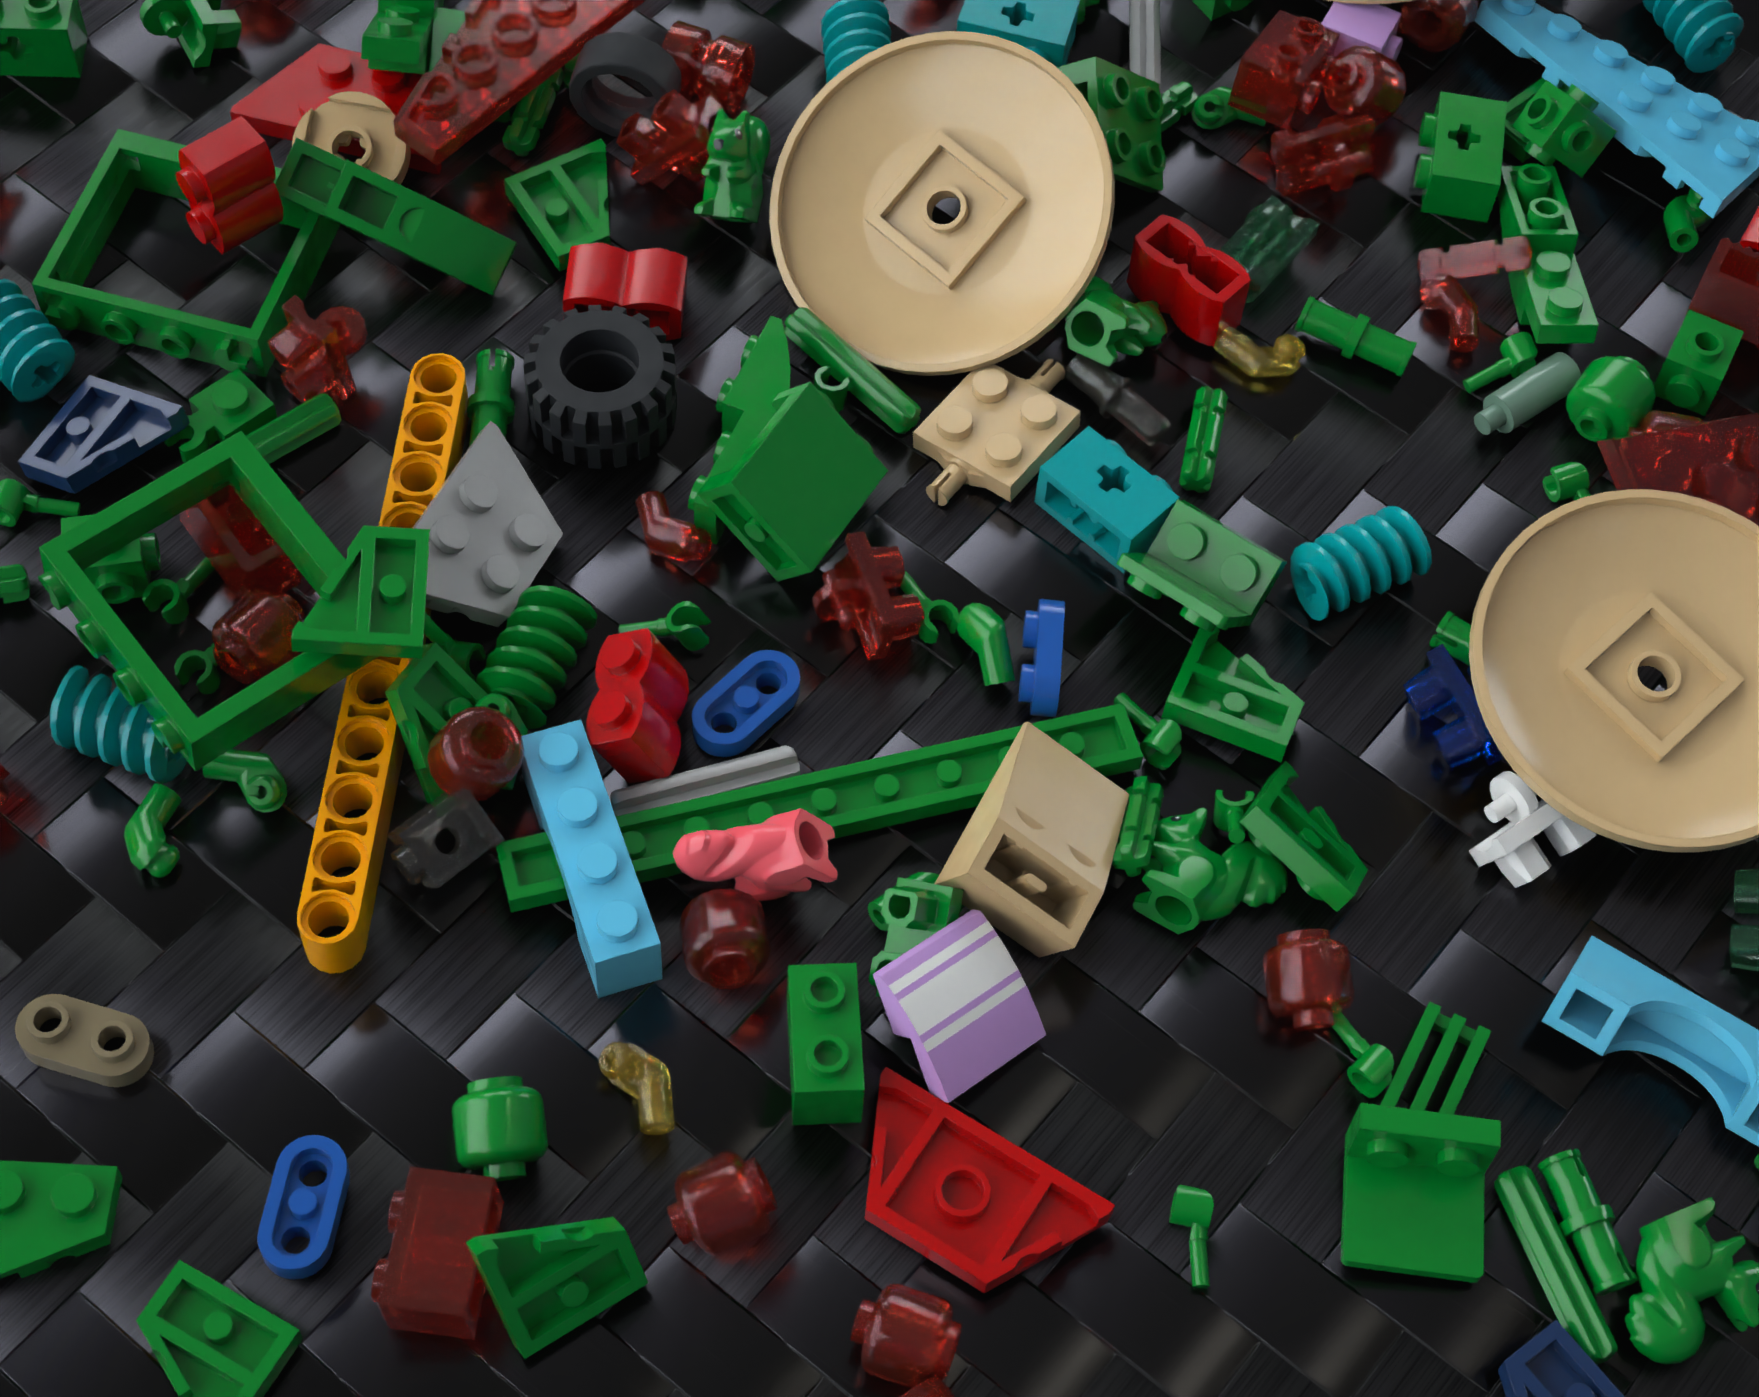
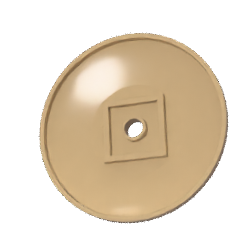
M946 31L907 37L884 45L843 69L818 92L796 121L780 154L770 197V232L776 263L784 284L799 308L805 307L812 311L874 366L903 374L923 376L953 375L987 367L1019 353L1038 341L1064 318L1087 289L1103 257L1112 227L1115 205V181L1112 159L1100 124L1082 93L1065 74L1036 52L1003 38L975 32ZM945 198L958 199L961 208L955 220L948 224L933 222L932 212L939 201Z
M1648 489L1618 490L1583 497L1562 505L1540 517L1521 532L1496 562L1480 591L1472 618L1469 640L1472 685L1485 725L1499 751L1530 789L1551 807L1573 822L1617 842L1664 852H1705L1725 849L1758 838L1759 526L1723 506L1704 499L1676 492ZM1651 666L1658 669L1667 681V690L1653 691L1645 687L1638 677V667Z

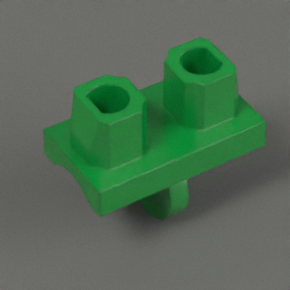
M146 0L139 11L140 19L148 32L158 36L167 35L169 38L178 37L194 68L209 67L213 49L236 48L242 29V22L235 10H220L222 0Z
M898 877L896 887L885 890L881 915L885 918L886 924H889L884 951H880L877 956L872 958L868 980L872 986L877 988L873 973L959 918L964 889ZM878 988L876 992V997H880Z

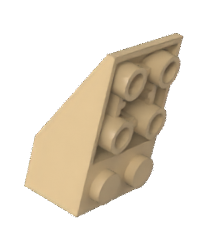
M1027 721L1023 723L935 884L964 889L961 904L970 910L981 911L991 925L1039 958L1073 949L1105 891L1130 794Z

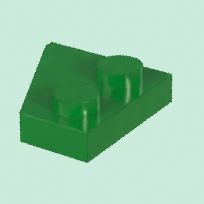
M602 138L504 179L506 196L559 272L568 267L570 247L592 243H606L610 245L606 144Z
M363 525L348 547L347 558L344 563L333 569L320 588L319 600L304 622L298 621L293 628L291 639L292 651L422 659L430 529Z
M1199 627L1166 700L1162 718L1171 719L1177 724L1282 762L1305 702L1284 684L1272 680L1267 675L1265 668L1249 654L1242 656L1240 659L1233 655L1217 641L1220 632L1217 627H1215L1213 632Z
M434 642L423 645V658H413L386 690L385 694L432 816L441 825L452 823L483 784L482 777L490 750L476 727L473 711L476 703L488 694Z
M1285 761L1267 779L1239 823L1248 830V835L1257 848L1267 855L1276 856L1296 874L1300 886L1306 893L1317 900H1324L1338 912L1355 896L1368 869L1352 847L1339 835L1335 824L1322 806L1315 807L1309 813L1289 787L1299 775Z
M0 1160V1279L17 1272L22 1279L50 1268L59 1258L65 1256L78 1257L109 1245L122 1183V1175L118 1167Z
M615 1217L481 1235L466 1241V1245L510 1339L524 1359L648 1284L629 1236Z
M181 1260L177 1262L136 1319L139 1328L179 1397H264L303 1340L298 1328Z

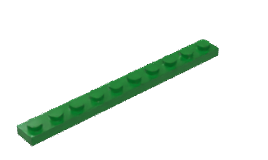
M1123 703L1031 723L1105 777L1141 768L1143 754ZM1022 725L616 816L638 881L643 883L683 874L673 858L674 847L683 835L699 830L725 831L733 827L760 824L774 815L802 808L832 826L835 833V838L833 839L972 808L980 803ZM546 832L495 843L511 913L569 900L556 856Z

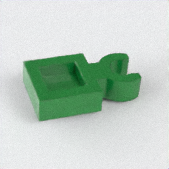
M237 368L189 399L192 415H187L190 423L185 429L165 440L164 443L170 447L181 439H191L179 447L182 461L186 463L207 451L210 445L217 440L222 442L240 431L246 436L277 418L275 405Z

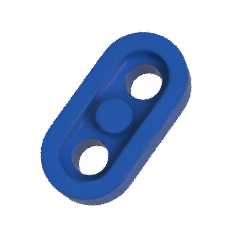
M1039 599L1037 611H1025L1022 648H1033V664H1022L1018 701L1030 702V715L1055 718L1057 714L1062 668L1065 601Z
M761 650L747 656L696 702L692 711V734L696 744L706 753L717 757H731L744 752L796 704L800 694V671L797 664L788 655L775 650ZM764 686H772L778 691L773 694H763L758 689ZM720 725H728L734 731L719 733L714 729Z
M320 1135L300 1137L288 1144L278 1157L258 1229L257 1241L265 1264L273 1273L286 1279L309 1277L322 1269L331 1256L350 1183V1169L344 1151L330 1138ZM313 1171H322L327 1174L325 1181L318 1186L309 1187L303 1184L306 1175ZM295 1237H306L310 1240L308 1247L301 1253L291 1254L285 1251L287 1243Z

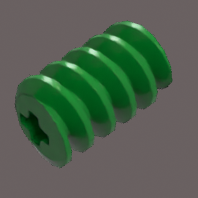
M543 585L527 588L520 594L517 608L509 615L506 629L499 634L496 648L488 655L485 669L478 674L476 683L487 694H501L507 697L513 703L527 729L542 727L546 724L547 716L541 710L548 711L554 708L557 702V695L553 690H560L567 683V674L564 670H570L575 667L578 655L574 650H580L585 647L588 637L585 630L595 627L597 613L584 599L567 590Z

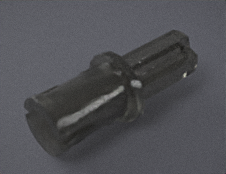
M1081 354L1076 355L1066 369L1068 372L1064 376L1065 379L1099 406V413L1103 418L1109 419L1114 416L1150 446L1160 442L1168 432L1171 425L1169 420L1135 392L1136 383L1133 379L1128 377L1123 379L1108 366Z

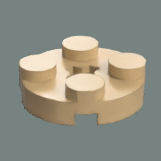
M339 92L327 97L330 100L329 102L321 104L315 111L311 108L302 116L295 129L292 146L297 137L345 160L342 155L337 154L339 146H349L352 138H360V146L366 151L364 156L357 159L355 163L401 185L410 164V142L404 125L382 100L362 92Z

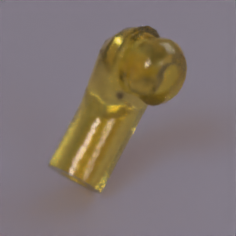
M1233 326L1227 327L1214 344V349L1251 377H1288L1301 367L1299 360L1305 355L1303 342L1295 336L1289 334L1282 335L1275 340L1274 347H1259Z
M620 1041L608 1044L599 1056L598 1064L600 1071L612 1084L638 1100L640 1131L647 1135H662L672 1131L675 1125L670 1072L667 1066L634 1044H625Z

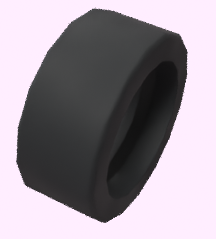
M624 32L599 34L586 42L578 55L569 82L570 101L578 115L593 128L620 138H649L665 130L673 117L681 91V72L675 60L657 43L640 35ZM615 74L627 76L644 85L652 92L653 97L635 98L624 96L608 88L599 80L598 75Z

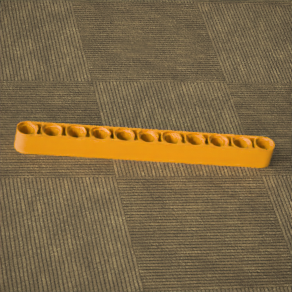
M444 353L430 354L422 357L412 368L379 526L413 528L461 460L469 421L467 416L468 390L465 368L458 359ZM425 608V612L431 616L432 609ZM424 634L423 645H425L426 637H427L425 634ZM379 656L346 678L297 911V925L305 953L310 963L319 971L330 974L343 973L353 968L362 959L366 950L405 750V743L389 701L387 700L381 704H369V702L377 698L387 699L386 690L413 658ZM365 753L378 754L370 760H357L359 756ZM352 810H367L364 815L357 818L343 817ZM342 867L357 868L352 874L345 877L331 876L335 870ZM330 926L346 928L334 937L324 938L318 936L323 929Z

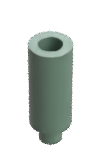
M1562 352L1554 353L1486 396L1483 401L1484 410L1474 416L1476 428L1484 435H1488L1496 429L1502 433L1511 432L1566 397L1581 376L1579 367L1567 354Z

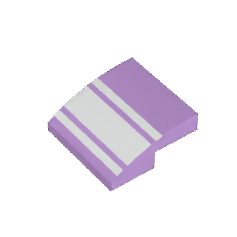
M970 910L873 973L893 1034L911 1039L929 1093L946 1103L957 1098L1046 1036L1037 1008L1016 964L994 928L979 910Z

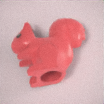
M802 808L774 815L760 824L738 826L725 831L699 830L685 834L679 839L672 853L678 868L695 880L720 882L734 878L736 884L730 898L733 905L779 899L790 892H807L811 888V882L807 877L829 883L837 880L838 876L836 868L828 859L827 842L835 838L833 827Z

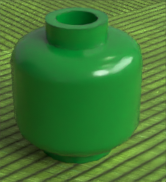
M1605 356L1595 359L1584 370L1568 393L1566 409L1571 422L1584 438L1593 442L1617 444L1626 442L1636 433L1654 406L1656 391L1649 372L1638 361L1624 356Z
M521 1076L492 1077L468 1083V1094L458 1098L452 1106L458 1162L472 1170H483L484 1182H503L526 1177L525 1164L537 1161L544 1156L548 1149L544 1105L541 1094L533 1088L524 1086L523 1077Z

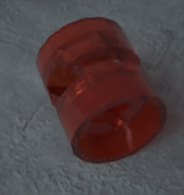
M680 20L675 22L668 31L661 47L673 57L681 72V91L679 97L690 100L698 94L701 104L715 109L723 108L725 112L734 114L742 104L753 76L756 54L754 45L725 35H721L713 41L711 31Z

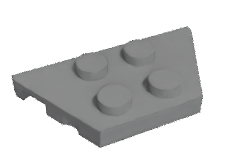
M492 421L480 431L413 526L414 529H430L426 608L447 614L459 612L466 615L470 620L499 627L517 606L520 594L530 586L563 535V532L501 430Z

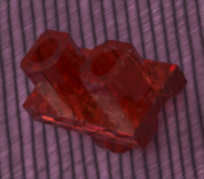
M673 89L662 96L654 107L650 120L656 125L640 112H636L625 119L617 139V144L635 158L630 176L641 185L646 184L669 169L676 174L682 173L685 177L695 181L706 178L702 175V169L709 158L707 151L709 139L708 122L713 115L717 114L721 104L709 94L692 104L678 91Z
M1341 114L1324 118L1317 128L1297 133L1291 128L1274 132L1271 136V160L1276 166V189L1283 196H1287L1328 184L1336 192L1351 188L1354 176L1373 171L1374 161L1370 142L1371 135L1375 130V121L1367 114L1350 119H1345Z
M294 295L282 305L288 325L267 341L271 353L287 369L280 375L284 386L302 403L321 393H326L329 389L344 401L357 390L345 356L358 351L365 343L367 337L365 321L358 311L343 306L332 307L321 313L314 320L308 316L303 301Z
M865 531L848 533L845 538L848 552L835 565L834 569L823 573L822 579L825 585L814 595L813 606L819 618L838 620L843 630L855 627L868 660L885 658L893 640H900L918 634L924 620V611L918 596L909 594L890 597L887 588L900 587L905 575L904 561L898 546L870 547Z

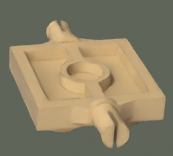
M1047 359L1030 379L1017 377L995 364L971 371L913 432V447L938 461L944 469L926 487V493L934 503L938 500V505L945 506L963 484L986 488L1011 502L1039 472L1040 466L1048 461L1080 427V410L1049 394L1066 375L1065 369L1058 361L1054 365V359Z

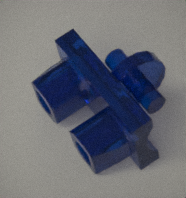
M1443 644L1428 651L1426 655L1429 667L1406 682L1403 688L1407 700L1421 720L1449 705L1457 715L1458 719L1432 732L1434 741L1450 768L1472 761L1481 755L1489 766L1503 759L1504 756L1499 751L1485 725L1477 704L1473 685L1470 687ZM1469 666L1467 672L1471 677V671Z

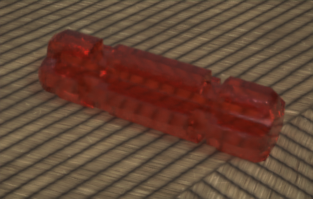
M1522 235L1503 238V244L1500 245L1494 239L1449 246V252H1444L1442 247L1424 249L1419 252L1417 269L1421 281L1426 284L1446 281V275H1451L1453 280L1499 274V268L1505 267L1507 273L1522 271L1531 267L1532 248L1528 237Z

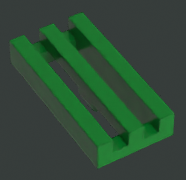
M1429 1001L1380 1105L1396 1106L1432 1029L1443 1034V1038L1409 1109L1425 1110L1457 1041L1468 1046L1438 1111V1113L1454 1115L1491 1030L1480 1025L1477 1030H1474L1464 1025L1466 1018L1455 1013L1452 1018H1449L1439 1013L1442 1008L1441 1006Z

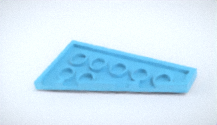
M1483 0L1474 17V21L1516 56L1535 58L1545 66L1542 78L1558 88L1562 87L1564 83L1569 87L1573 84L1596 100L1599 104L1593 113L1617 131L1613 137L1635 155L1643 157L1653 156L1661 162L1666 169L1662 177L1676 189L1683 188L1685 183L1703 197L1699 208L1712 219L1759 176V122L1748 119L1743 120L1724 109L1721 102L1715 97L1705 93L1693 92L1677 83L1674 76L1665 69L1645 65L1629 56L1627 50L1622 45L1614 41L1601 40L1581 29L1580 23L1574 18L1564 14H1554L1535 3V0Z

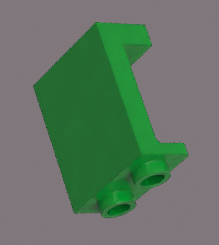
M811 381L778 393L772 401V406L777 412L733 468L711 476L697 493L777 582L813 572L888 472V469L873 453L871 445L853 431L835 410L831 399L819 391Z

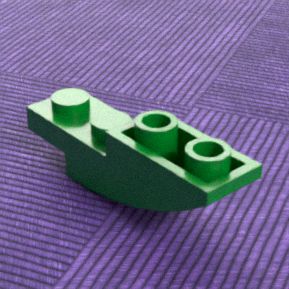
M378 0L377 13L362 35L361 59L368 60V69L425 75L430 63L435 7L443 8L444 0Z
M297 137L275 183L281 197L380 242L390 249L491 296H494L518 244L417 192Z
M1532 163L1522 166H1502L1501 182L1498 190L1501 232L1513 302L1520 325L1531 326L1536 344L1594 343L1599 324L1574 255L1579 234L1555 166H1542Z
M770 316L760 336H750L742 353L741 369L735 380L727 378L721 387L717 398L716 411L722 413V435L715 448L713 456L714 466L708 477L700 475L697 478L689 496L688 509L694 511V537L715 545L719 542L727 526L697 493L711 476L733 468L777 412L772 406V401L778 393L790 389L791 368L788 341L782 319Z

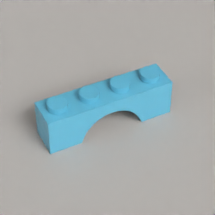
M582 720L518 737L522 775L540 829L545 830L556 856L572 909L578 940L598 998L662 979L661 943Z
M1591 935L1543 1017L1542 1022L1601 1056L1615 1051L1632 1050L1660 1057L1678 1066L1699 1081L1712 1095L1722 1112L1725 1127L1759 1147V1030Z

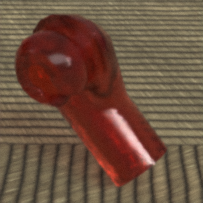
M1437 273L1434 279L1424 280L1419 287L1420 299L1429 310H1436L1441 306L1445 308L1449 315L1451 348L1458 352H1470L1476 349L1479 345L1477 303L1453 275Z
M646 492L638 497L636 506L645 542L651 552L681 562H687L688 560L702 561L710 553L712 542L709 533L705 529L697 528L693 523L672 518L666 496L661 492Z

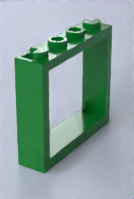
M117 129L32 282L40 311L45 315L49 323L63 330L71 331L76 329L107 337L119 344L128 345L132 343L163 351L174 358H191L219 365L230 372L239 368L242 372L267 377L341 224L280 196L284 217L279 223L300 228V231L251 328L83 287L82 285L135 188L189 201L176 179V172L181 170L178 153L180 149L187 145ZM275 167L276 177L274 183H276L282 168Z
M242 431L39 547L44 573L38 576V580L49 592L51 603L58 610L65 607L71 610L79 621L75 628L87 650L96 659L103 655L108 658L117 670V672L113 673L114 681L128 703L134 708L140 704L146 707L156 720L151 723V727L162 747H168L174 755L180 752L194 771L202 768L379 657L303 652L197 718L82 571L230 485L320 596V588L333 569L341 566L346 559Z

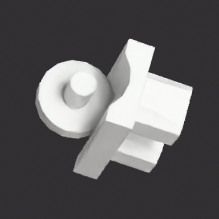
M1505 771L1490 782V793L1493 802L1484 808L1486 817L1493 823H1497L1504 817L1510 822L1471 848L1469 853L1479 867L1494 861L1500 871L1516 888L1534 880L1552 866L1533 838L1541 831L1545 833L1560 857L1581 847L1597 836V834L1573 822L1544 800L1538 802L1537 794L1517 774Z

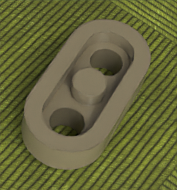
M47 994L29 1002L22 1009L16 1020V1038L24 1054L31 1062L47 1069L104 1086L123 1087L138 1081L150 1069L154 1059L153 1042L146 1026L138 1018L66 995ZM53 1018L61 1019L60 1025L53 1031H39L41 1025L47 1020ZM121 1037L126 1039L123 1046L118 1050H103L104 1045L112 1038Z

